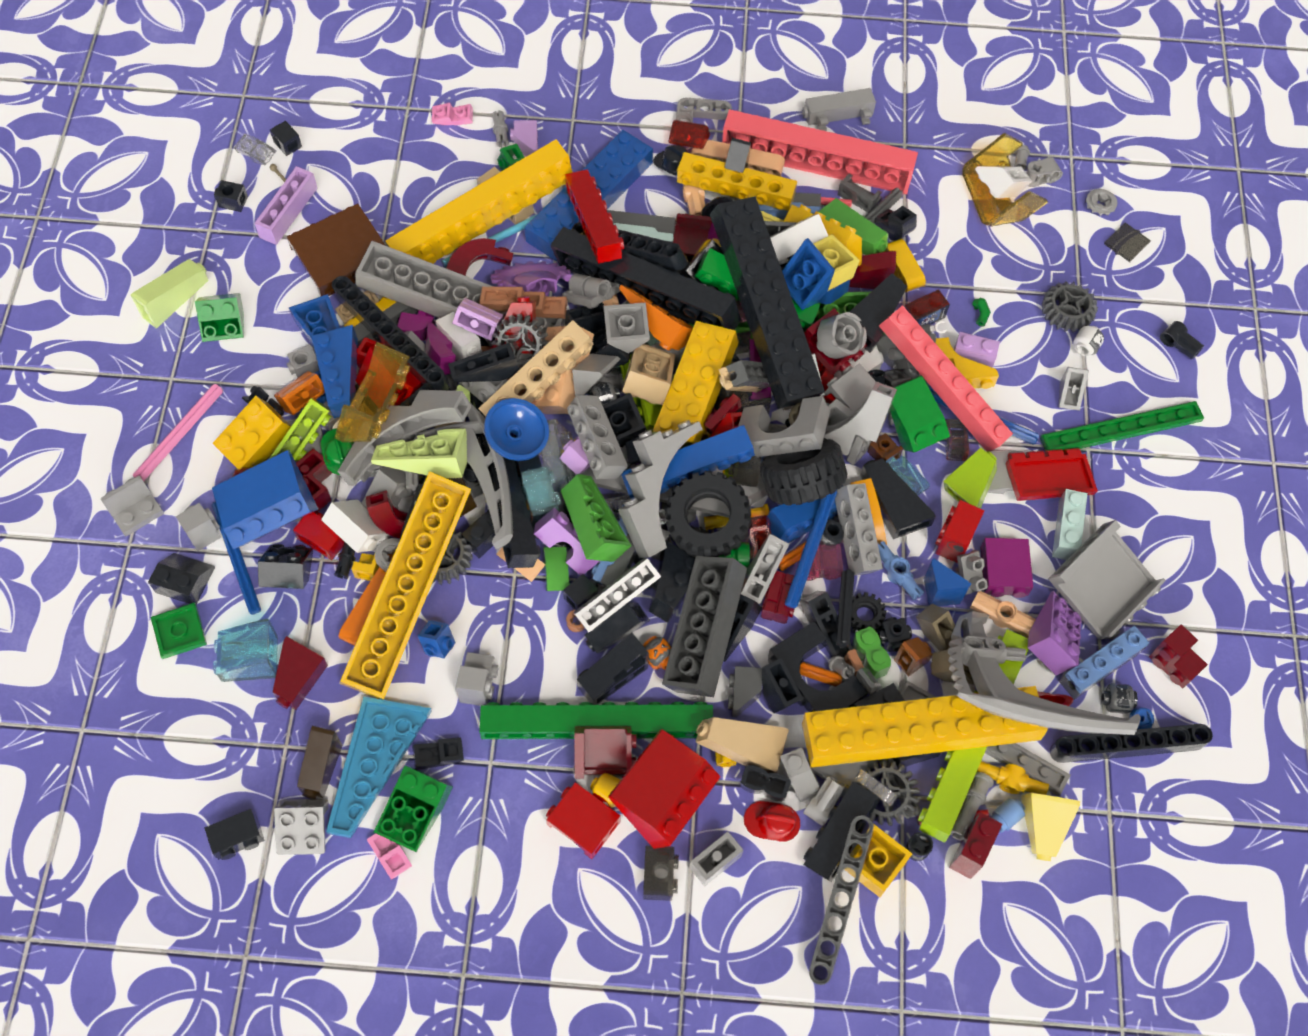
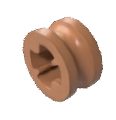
M572 610L566 618L567 627L572 632H581L585 627L581 622L579 625H575V622L572 624L573 618L576 617L573 613L575 610Z

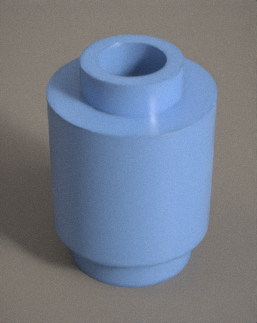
M1008 798L992 812L991 818L1003 824L999 832L1009 831L1025 817V807L1018 799Z

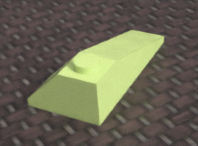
M443 429L437 431V435L425 437L424 434L418 435L416 440L409 442L398 440L377 445L371 462L372 464L428 475L430 471L444 478H462L467 464L466 429Z

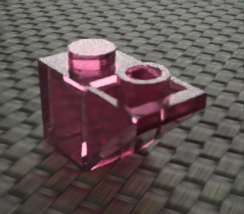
M840 544L835 546H818L807 581H812L816 578L833 580L841 577L843 561Z

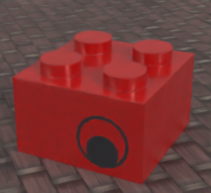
M962 500L959 501L957 507L952 505L935 542V545L939 546L935 554L958 563L957 556L965 554L985 510Z

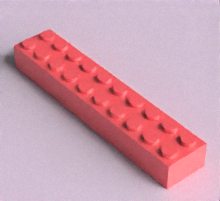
M730 109L723 127L722 143L730 144L732 138L751 142V149L775 153L784 157V167L843 180L850 173L853 175L851 179L854 183L888 191L899 188L906 195L918 152Z

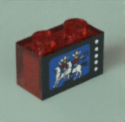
M939 289L904 305L919 325L933 324L944 319L950 306Z

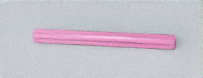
M213 384L133 473L134 478L140 476L143 481L146 480L223 393L220 386Z

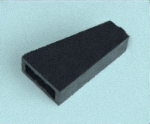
M893 273L850 311V313L857 315L861 319L859 322L862 328L865 327L867 346L865 349L869 353L873 351L884 332L879 325L894 313L907 288L903 281Z
M883 459L877 461L870 460L863 465L860 476L862 480L872 479L882 519L893 540L932 526L936 517L934 512Z

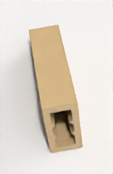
M713 717L702 720L699 724L696 743L744 766H758L768 774L777 773L781 760L780 756H782L789 729Z

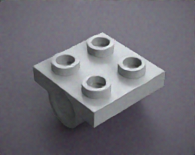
M574 274L569 280V290L562 293V295L567 297V301L574 305L595 308L601 302L613 298V295L619 293L620 289L619 284L605 279Z

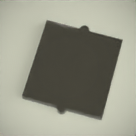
M1125 222L1105 241L1104 245L1130 263L1151 240L1141 234L1140 230H1135Z

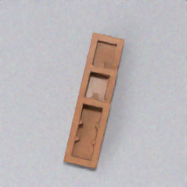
M482 287L479 304L489 309L507 312L511 303L517 300V297H530V300H536V317L561 319L566 317L567 297H546L545 292H524L523 287Z

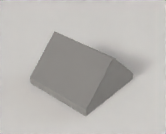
M646 303L604 306L608 344L626 353H630L650 340Z
M590 354L573 368L575 397L576 395H585L590 391L591 387L596 385L616 365L620 358L618 356Z

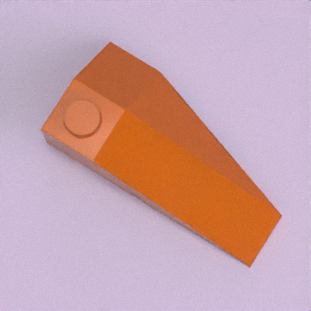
M620 285L619 289L630 304L646 303L649 331L660 341L659 345L668 351L671 348L679 351L687 345L693 330L692 326L680 318L677 319L670 314L667 315V310L655 304L652 305V301L633 289Z

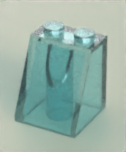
M262 619L218 631V639L214 640V651L217 653V661L213 662V672L221 682L276 678L278 635L269 619Z

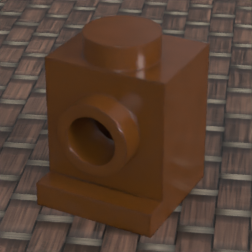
M885 433L882 436L879 435L876 442L871 441L867 452L875 461L883 459L890 466L900 459L903 448L898 446Z

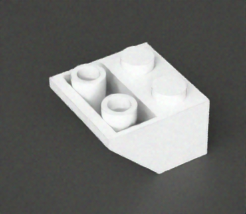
M977 166L975 168L979 174V179L987 184L990 188V193L995 198L1017 197L1032 182L1022 167Z

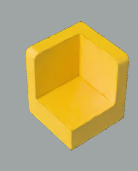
M362 553L359 562L354 561L352 572L355 578L371 581L379 568L375 560V554Z

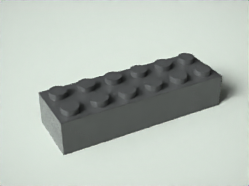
M696 556L662 682V685L676 693L714 697L747 571V568L734 558Z

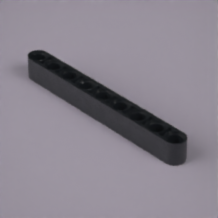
M339 276L332 281V288L339 302L428 390H449V383L443 370L349 278Z

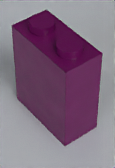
M985 538L980 546L981 558L984 559L983 578L987 580L988 588L984 589V593L993 597L1013 595L1016 598H1023L1028 596L1033 589L1029 539Z

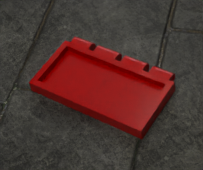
M1080 448L1064 449V451L1059 449L1046 450L1045 452L1030 451L1008 454V461L1005 464L1017 501L1061 498L1066 489L1088 493L1087 495H1095L1098 492L1087 456L1081 453Z

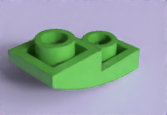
M544 547L546 591H563L569 586L566 547Z

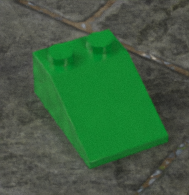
M920 375L893 387L897 391L891 404L890 412L903 450L915 453L950 437L945 418L923 376Z

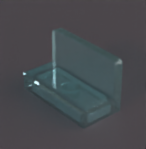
M892 456L886 460V463L917 495H920L930 487L929 482L904 456L898 459Z

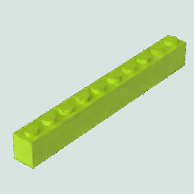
M1008 629L1004 636L999 635L997 638L1004 642L1006 647L1025 649L1026 654L1029 650L1028 638ZM1006 660L1003 664H999L1001 670L1013 685L1023 661ZM987 747L947 752L944 759L948 762L945 769L940 768L935 779L939 781L937 788H931L927 800L930 801L928 809L923 807L919 815L918 821L922 822L919 831L944 843L946 842Z

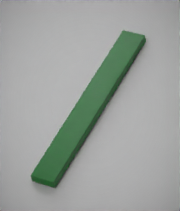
M1197 401L1043 434L1040 440L1045 451L1082 449L1199 423L1204 420V416Z

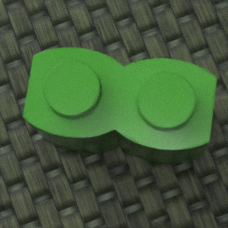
M867 627L855 633L852 647L856 650L864 668H868L874 677L878 679L887 675L891 667V659L887 651L880 646V638L877 632L872 627Z

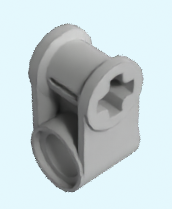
M1053 157L1032 161L1028 164L1026 174L1032 180L1028 187L1053 183L1062 177L1063 172Z

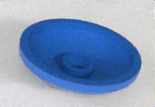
M510 398L496 403L489 410L484 421V434L489 445L499 455L510 460L524 461L537 456L544 449L549 438V425L544 414L534 404L523 399ZM510 433H514L516 438L511 437Z

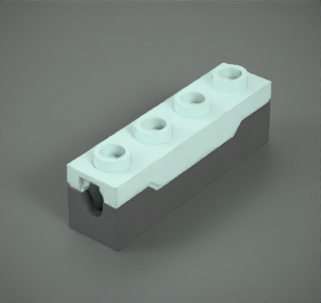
M607 210L612 215L613 225L616 224L619 230L669 242L674 240L676 218Z

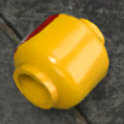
M608 773L602 774L599 778L595 777L590 786L592 795L608 807H615L608 796L621 779Z

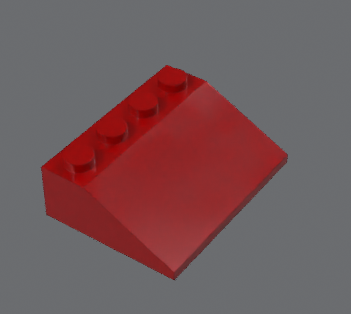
M662 729L612 790L608 798L654 849L671 846L721 776L706 759Z

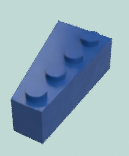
M816 499L810 503L805 502L801 505L782 504L772 508L759 534L764 541L771 534L789 544L810 531L821 499ZM835 500L828 519L838 515Z

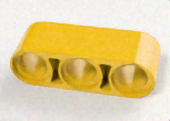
M900 239L888 243L884 252L896 251L894 275L907 286L905 292L924 287L926 284L924 273L906 242Z

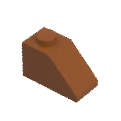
M916 637L901 644L894 661L909 677L927 664L933 653L926 642H922L919 637Z

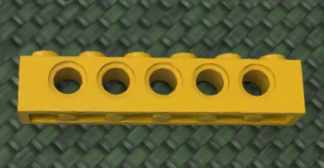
M684 152L677 169V183L739 199L756 196L758 204L767 205L779 210L789 211L796 194V180L745 168L743 173L725 168V162Z

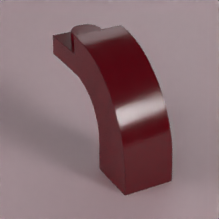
M474 239L461 245L453 253L446 269L466 276L468 268L474 262L484 259L510 266L514 253L504 247L494 248L496 243L494 239Z
M387 490L366 496L367 510L374 524L386 534L400 538L407 512L400 511L392 504Z

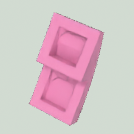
M374 834L367 839L391 880L412 867L399 844L378 834Z

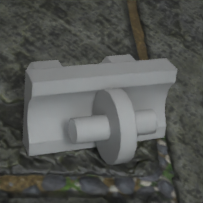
M973 550L968 554L957 556L959 567L955 569L956 573L971 583L966 595L987 589V580L983 578L982 573L984 559L980 558L979 551Z

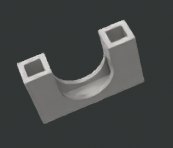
M823 396L802 399L799 415L790 427L777 433H767L771 419L763 405L744 407L739 426H745L753 445L755 456H752V458L816 450L822 448L830 410Z

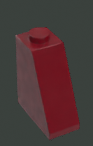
M896 251L863 255L862 263L860 266H857L854 277L850 279L849 287L875 289L889 275L894 274Z
M287 636L282 645L273 694L280 706L285 709L291 707L297 710L328 664L324 657Z

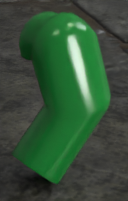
M980 297L973 300L972 306L976 310L979 309L980 312L976 324L984 327L991 311L986 299Z

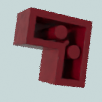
M313 448L296 464L318 507V510L314 511L317 514L332 500L328 489L322 484L332 472L328 470L323 456Z
M1182 624L1165 638L1149 656L1154 665L1168 674L1171 681L1182 689L1208 665L1191 649L1198 642V639Z

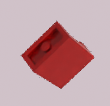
M575 782L572 787L568 786L560 796L562 800L557 806L553 805L548 810L546 823L547 826L555 828L583 849L585 855L593 859L620 824L621 815Z

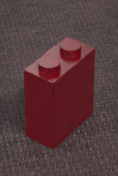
M980 812L972 821L965 839L961 841L949 868L971 880L984 866L1003 824Z

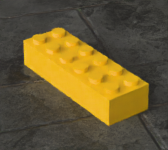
M699 321L695 322L653 429V432L661 431V433L669 429L674 431L678 429V424L686 420H690L691 423L699 421L702 430L690 437L680 449L700 442L706 429L705 421L712 413L722 387L719 376H721L719 369L730 365L738 345L735 330Z

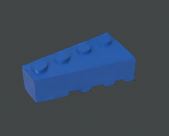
M328 294L288 307L295 323L313 347L312 335L340 328Z
M353 325L312 335L327 403L333 418L354 414L358 337Z

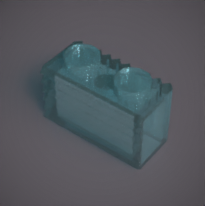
M544 466L521 472L532 517L547 514L553 508L558 510L561 499L559 492H554L552 484L556 483L553 471H548V467Z

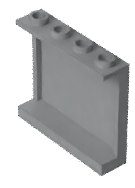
M1116 520L1102 524L1048 578L1072 609L1079 614L1082 621L1098 640L1116 637L1120 633L1119 629L1133 620V614L1147 605V600L1156 595L1161 590L1160 586L1166 581L1164 578L1155 580L1116 533L1121 527Z

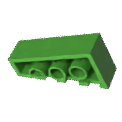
M577 474L561 489L586 559L614 562L631 547L629 540L592 476Z

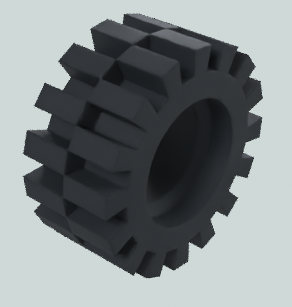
M864 592L863 596L861 593H858L856 597L853 596L851 631L853 633L856 630L860 631L867 627H872L877 632L882 622H884L887 610H884L886 606L884 603L881 604L882 600L880 598L875 599V594L869 597L868 592ZM866 607L873 612L874 617L870 621H863L857 616V610Z

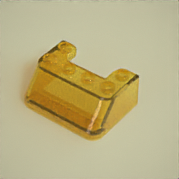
M378 342L376 343L369 370L350 406L344 404L342 407L335 439L341 442H371L373 438L378 439L382 430L381 426L383 422L387 421L390 414L388 408L390 405H395L399 395L396 392L398 389L402 390L405 385L406 376L410 369V366L407 365L410 356Z

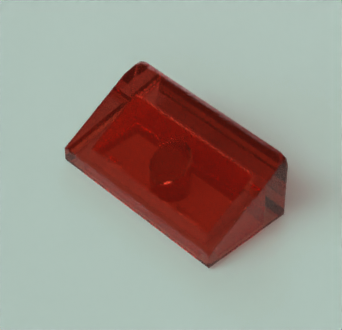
M674 120L668 142L669 144L703 149L710 137L709 128L703 124Z

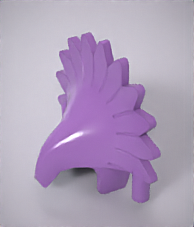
M529 261L525 265L515 263V266H503V269L495 270V274H491L492 284H497V287H523L524 292H545L547 297L550 291L553 293L557 292L558 279L562 278L569 282L572 276L570 270H566V266H558L557 263L546 265L545 261L535 264Z

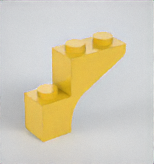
M949 337L936 338V345L973 388L988 389L995 386L999 377L998 371L995 368L958 355L952 348Z

